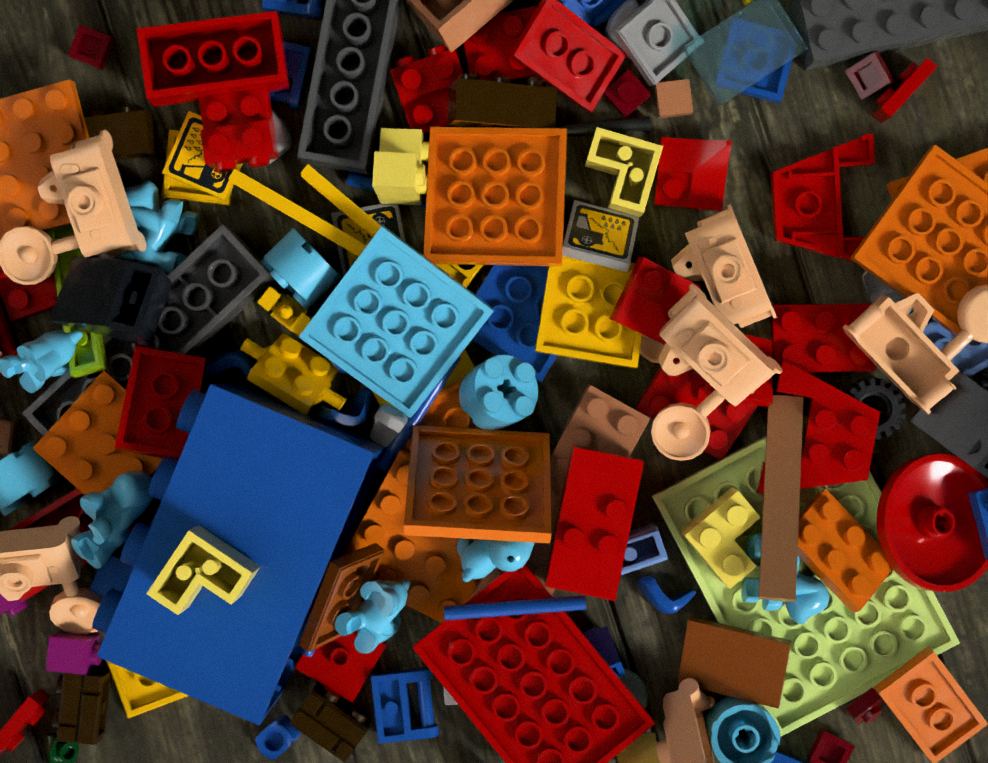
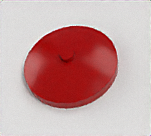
M928 454L905 462L888 479L879 499L876 521L878 539L883 554L892 569L904 581L919 589L935 592L957 591L974 583L988 569V559H985L968 495V492L988 487V480L983 474L957 456Z

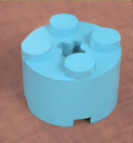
M292 228L260 261L270 272V275L284 289L287 288L306 310L311 305L313 306L342 277L295 228Z
M497 355L474 367L464 377L459 388V401L464 413L467 412L476 426L488 430H501L526 418L534 411L538 399V384L533 366L510 355Z
M35 440L22 446L23 449L20 451L12 452L0 460V511L4 517L31 500L32 497L34 498L60 481L57 477L58 472L32 449L37 444Z
M728 696L718 701L706 714V727L710 745L721 763H771L773 761L778 744L780 745V731L775 719L762 704ZM745 729L746 736L740 738L738 736L739 731Z

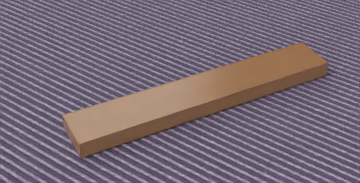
M773 395V404L768 406L758 599L786 602H795L804 402V397Z

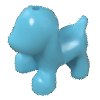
M146 180L139 185L125 188L137 228L143 234L147 248L144 252L134 250L123 253L122 258L126 260L136 259L145 265H155L165 273L170 274L187 256L179 252H164L165 247L175 234L193 236L200 222V214L191 211L182 213L183 201L178 199L165 200L160 209L158 188L151 181Z
M63 330L44 333L36 340L20 345L17 348L18 355H5L0 358V372L6 378L23 373L19 378L21 386L29 393H34L43 386L46 379L51 376L63 375L69 369L68 362L73 357L76 344L83 336V333L80 330L69 333L63 332Z
M140 470L127 471L117 476L112 486L102 491V493L89 492L80 499L82 509L92 518L93 522L88 525L90 530L78 533L71 539V544L75 552L94 568H101L113 552L126 542L133 527L132 522L142 515L153 501L154 497L148 495L152 480L148 474Z
M762 534L748 536L745 553L749 558H760ZM797 556L795 602L785 601V605L790 618L796 623L804 624L810 617L822 612L828 606L829 593L821 580L812 576L802 575L798 572L801 559ZM759 578L744 579L741 590L743 602L752 603L760 600L758 599ZM762 599V608L767 611L778 610L783 604V601Z
M459 538L457 552L461 557L463 581L469 582L472 579L484 578L495 568L506 572H513L522 568L530 557L534 543Z
M404 579L399 582L394 580H376L366 582L360 589L361 596L365 601L360 604L358 610L342 613L336 618V631L342 636H347L357 631L358 635L354 641L355 649L365 654L374 651L378 644L388 640L399 630L401 624L400 611L407 601V590L411 585L410 580Z

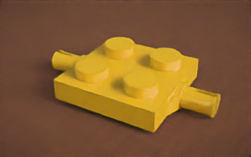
M282 333L273 345L267 348L261 347L249 338L241 346V351L257 360L254 367L250 370L247 380L302 414L306 415L313 405L320 403L322 400L338 409V411L345 404L347 398L330 389L331 382L338 373L331 362L285 333Z

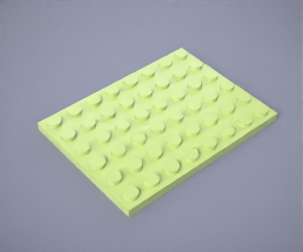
M806 414V415L803 416L802 444H803V439H804V434H805V429H806V423H807L808 414ZM766 436L724 457L722 460L716 461L651 496L717 622L792 640L779 709L763 705L775 719L781 737L864 694L870 688H874L928 646L936 655H939L960 644L934 592L912 586L904 581L893 569L861 611L852 613L825 585L829 593L828 606L822 612L810 617L804 624L796 623L790 618L785 601H783L781 608L774 611L763 610L762 599L752 603L742 601L741 590L744 579L759 578L760 558H750L756 565V568L731 589L720 580L680 530L732 487L743 495L761 517L739 535L735 542L745 552L748 536L762 534L764 494L758 493L757 487L762 462H765ZM870 470L868 480L800 489L799 515L819 491L827 489L879 543L876 518L881 491ZM801 560L798 572L802 575L812 576L820 580V578Z

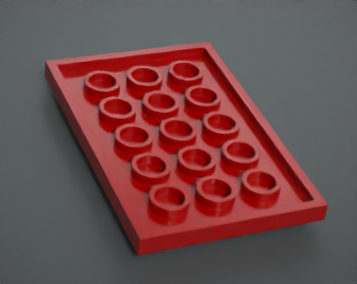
M525 563L522 568L516 571H503L463 605L554 597ZM565 611L444 620L412 647L505 763H608L655 724L653 718Z

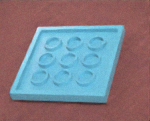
M382 225L311 319L299 338L411 418L494 312V308Z

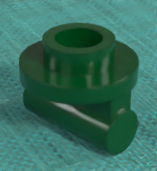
M57 732L46 734L49 763H74L79 753L77 742L57 741Z

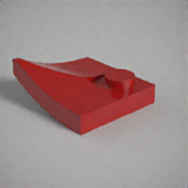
M661 137L659 145H662L663 149L657 166L653 206L721 212L732 140Z
M638 257L609 319L665 345L666 342L659 333L662 327L671 319L668 315L669 309L690 291L689 286L691 284L696 285L699 289L701 287L645 257Z

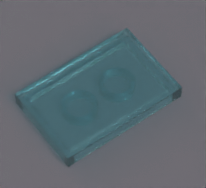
M755 0L683 48L719 106L808 49L778 0Z

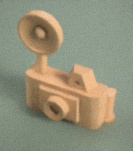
M101 130L100 135L72 143L70 150L50 155L53 171L40 180L37 188L40 197L46 202L65 205L75 235L53 241L46 232L33 226H20L8 231L0 240V266L4 273L14 282L23 285H33L48 279L56 269L58 254L80 248L85 258L104 252L109 257H113L134 250L146 251V240L143 234L138 231L112 153L113 141L107 130ZM53 185L57 187L56 192L52 189Z
M729 204L727 205L728 209L698 221V228L685 233L689 244L671 259L675 274L689 281H705L714 306L733 324L738 323L740 328H743L770 316H773L774 319L777 316L732 206ZM687 262L692 263L691 268L686 267ZM642 335L640 354L650 362L659 363L658 358L665 345Z
M691 284L689 286L690 291L669 309L668 315L671 319L662 327L659 333L666 342L658 358L661 368L670 376H677L694 369L715 389L697 407L682 402L674 403L660 410L655 417L651 430L654 445L666 457L679 461L693 459L705 450L711 433L707 416L725 399L736 407L775 373L781 374L783 372L780 365L773 358L767 357L706 299L705 294L694 284ZM678 358L680 362L675 363L673 359Z
M988 284L976 286L962 298L957 311L958 324L962 331L941 350L923 333L934 309L918 292L896 303L888 296L881 295L849 326L845 324L843 329L846 335L912 403L929 415L931 413L930 408L952 390L957 389L949 380L959 370L950 360L972 340L988 344ZM909 308H913V313H908Z
M70 516L62 519L55 526L0 531V594L8 601L19 600L31 587L62 584L64 591L55 596L50 606L49 614L51 621L63 631L73 634L97 632L98 630L92 628L97 609L104 597L89 589L79 588L76 582L80 577L83 558L73 549L71 539L78 533H82L79 529V519L75 516Z
M693 678L684 679L679 684L677 691L667 693L663 698V709L666 719L663 722L666 740L656 742L660 763H715L702 712L712 708L715 700L711 696H706L699 689L697 681Z

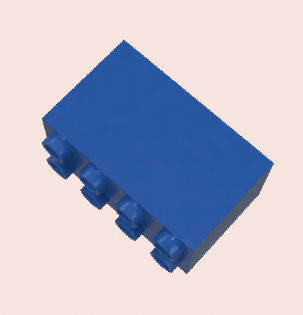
M210 384L206 393L194 389L182 406L176 428L189 434L179 460L165 456L157 467L149 486L148 495L161 500L160 506L149 526L138 522L129 534L123 547L120 561L134 568L122 591L111 588L106 593L97 609L92 628L106 634L97 657L260 726L286 688L300 654L301 647L299 643L329 564L338 558L350 525L354 526L378 469L376 465L384 454L386 447L350 429L324 422L312 413L308 412L304 415L285 402L243 384ZM198 525L261 566L242 596L232 605L203 586L189 608L177 615L146 594L188 530Z

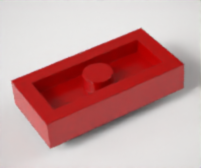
M928 57L918 65L913 61L898 76L902 82L895 90L891 87L887 88L875 101L879 107L871 115L881 124L891 118L938 66Z
M42 689L30 695L1 729L0 754L7 749L12 752L26 737L22 733L28 724L34 726L46 713L47 710L43 706L51 696Z

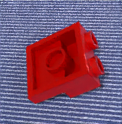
M444 45L432 48L427 52L429 57L418 61L415 60L414 56L402 58L395 63L397 68L390 70L410 129H422L424 136L430 134V127H451L447 126L449 84L456 78H460V75L463 74L456 50L451 53Z
M267 88L199 98L203 129L200 132L205 165L215 168V172L233 171L234 168L236 169L237 164L249 163V167H262L269 165L270 159L279 158L270 92Z

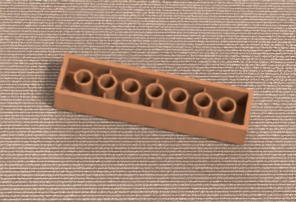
M587 385L550 452L551 540L550 543H534L530 557L526 562L544 586L572 445L630 456L651 419L591 385ZM495 568L487 576L481 578L471 598L499 576L503 570ZM546 587L547 590L553 595L555 589Z

